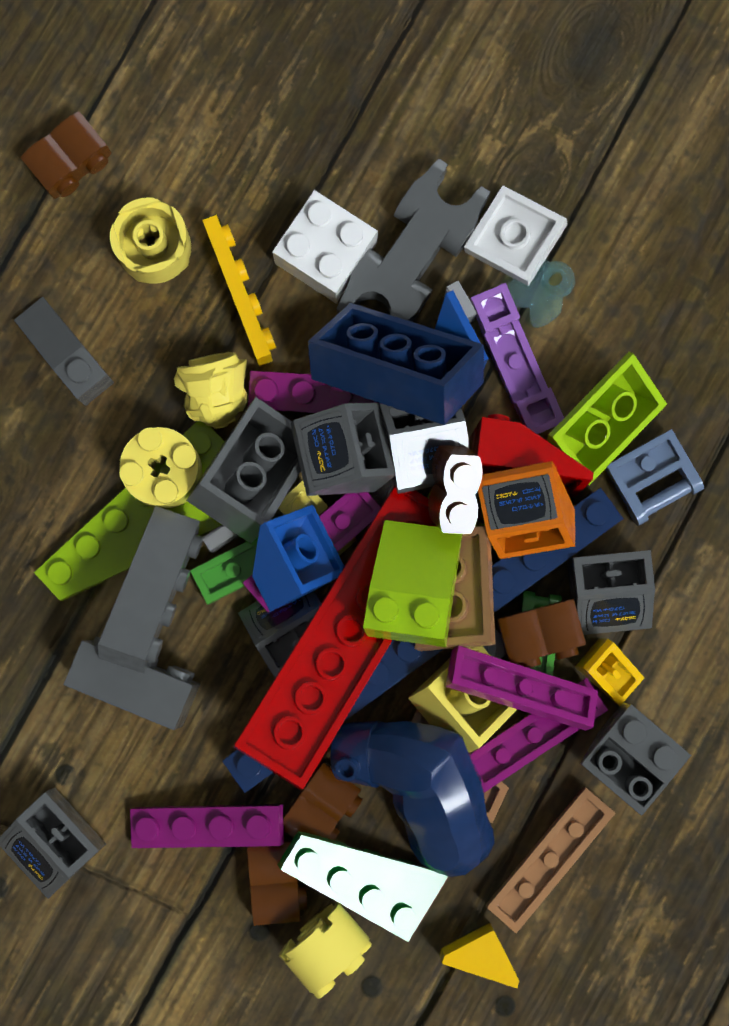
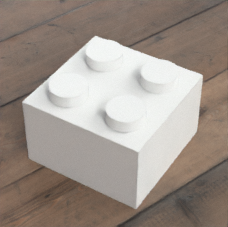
M314 190L273 250L274 262L277 266L337 304L345 292L351 273L369 249L373 250L376 246L378 231Z

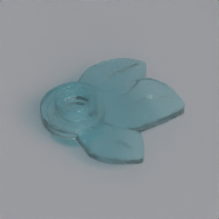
M545 259L529 286L513 279L507 287L516 307H529L531 324L534 328H539L549 324L559 316L562 311L563 298L568 296L575 286V275L567 264L559 261L549 263ZM554 274H561V283L556 286L550 285V277Z

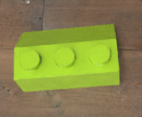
M628 352L548 434L547 441L594 473V481L656 417L667 403L636 356Z

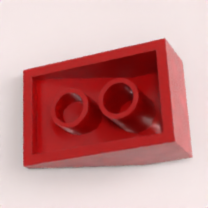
M490 414L487 417H482L469 438V449L480 457L482 475L553 461L569 497H576L593 481L594 473L522 423L510 421L508 416Z

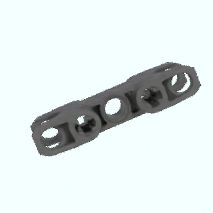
M438 159L426 173L412 184L399 203L394 217L407 226L384 258L372 249H369L351 273L347 288L337 306V314L349 303L359 305L366 300H377L387 307L391 316L414 322L433 291L420 282V278L441 248L455 257L459 255L475 230L478 218L489 198L490 191L481 186L464 204L450 205L445 203L440 198L437 189L444 179L448 164Z

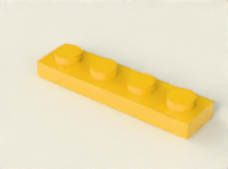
M217 215L204 219L202 221L258 365L262 366L273 361L270 350L275 349L276 345L269 328L261 329L256 316L263 314L255 292L248 295L243 284L244 281L249 280L242 259L234 261L230 251V247L236 244L229 225L221 226Z

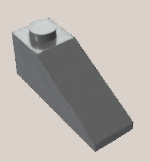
M44 297L40 298L14 319L54 372L83 405H88L114 383Z

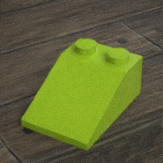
M384 521L363 629L368 637L446 647L462 534L443 533L435 526Z

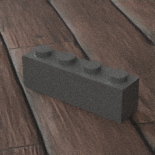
M155 506L98 642L99 659L141 673L145 672L149 661L153 663L157 661L163 644V640L158 639L163 626L170 627L177 608V605L173 604L172 601L176 591L184 592L190 576V570L185 568L190 557L197 558L204 537L198 535L199 520Z

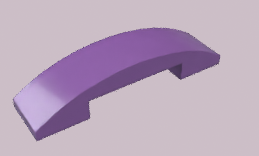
M506 283L471 297L470 300L477 312L476 318L486 345L521 422L536 434L557 426L564 419V416L551 387H547L519 322L521 317Z

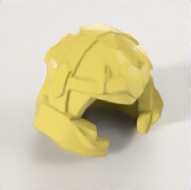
M226 352L189 360V366L177 367L174 382L177 388L187 393L184 407L190 419L201 421L207 426L214 427V429L227 427L229 423L235 421V416L238 412L244 410L247 403V392L244 389L247 359H239L236 353Z

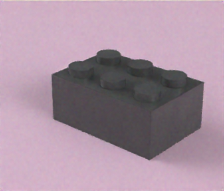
M255 397L233 427L186 501L251 544L258 537L260 525L273 518L301 472L290 424L292 421Z
M96 636L94 640L81 641L63 684L64 686L169 729L176 730L184 726L201 684L192 680L195 673L175 665L173 667L168 666L167 669L157 666L158 658L155 663L149 661L145 672L141 673L99 659L98 642L101 637Z

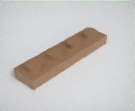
M583 786L487 902L486 908L517 934L616 813Z

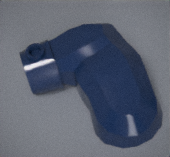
M377 720L342 724L331 743V768L335 778L374 788L382 786L392 793L393 804L397 814L405 824L411 850L421 864L435 873L454 877L466 875L489 856L495 841L493 828L486 813L484 789L478 770L459 733L435 725L409 721L384 723Z

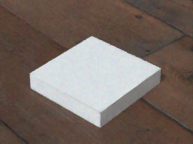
M502 186L466 242L464 250L465 253L529 286L566 228L567 218Z

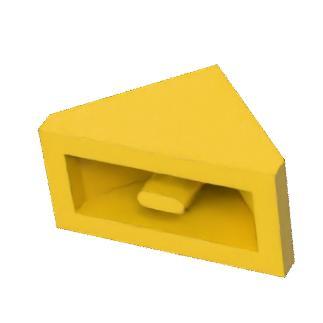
M608 638L598 639L575 666L578 671L619 706L623 704L644 679V676L616 644Z
M491 923L441 949L440 959L442 964L518 988L519 979Z

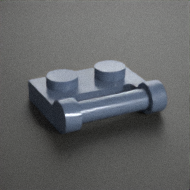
M672 429L610 463L605 469L624 501L630 517L637 526L648 521L649 515L688 493L694 495L704 489L700 476ZM675 470H679L682 475L681 481L642 503L640 502L636 492Z

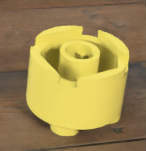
M148 197L133 200L123 206L118 212L119 215L114 224L111 226L110 243L114 254L125 271L138 282L157 284L169 281L185 270L191 255V239L180 213L172 206L158 199ZM155 237V244L148 246V238Z
M150 427L143 429L127 443L120 458L119 473L124 486L136 499L152 508L157 506L163 509H170L186 503L187 498L203 475L201 459L196 449L186 437L169 428ZM166 460V465L170 468V471L167 475L160 473L157 477L154 467L157 463L163 464Z
M336 902L334 906L330 904L309 920L300 929L302 933L297 938L299 942L295 944L290 939L280 951L279 957L306 989L313 993L317 999H320L335 985L334 979L342 972L349 976L365 961L362 955L371 947L372 943L369 941L370 938L344 907L339 902Z

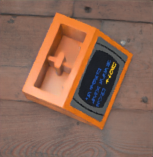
M553 461L482 475L478 494L487 537L499 559L575 547V508Z

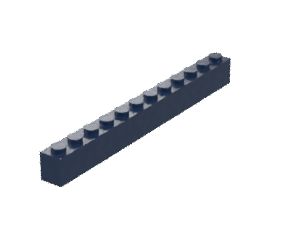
M602 488L597 489L574 506L575 547L500 559L492 565L494 612L624 519ZM392 640L345 720L443 649L417 651L414 649L416 643ZM239 750L234 751L222 760L244 793L273 773Z

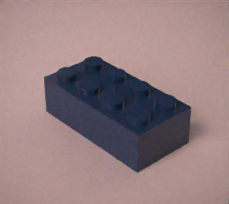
M349 303L308 341L312 380L445 425L484 383L483 344L353 303Z

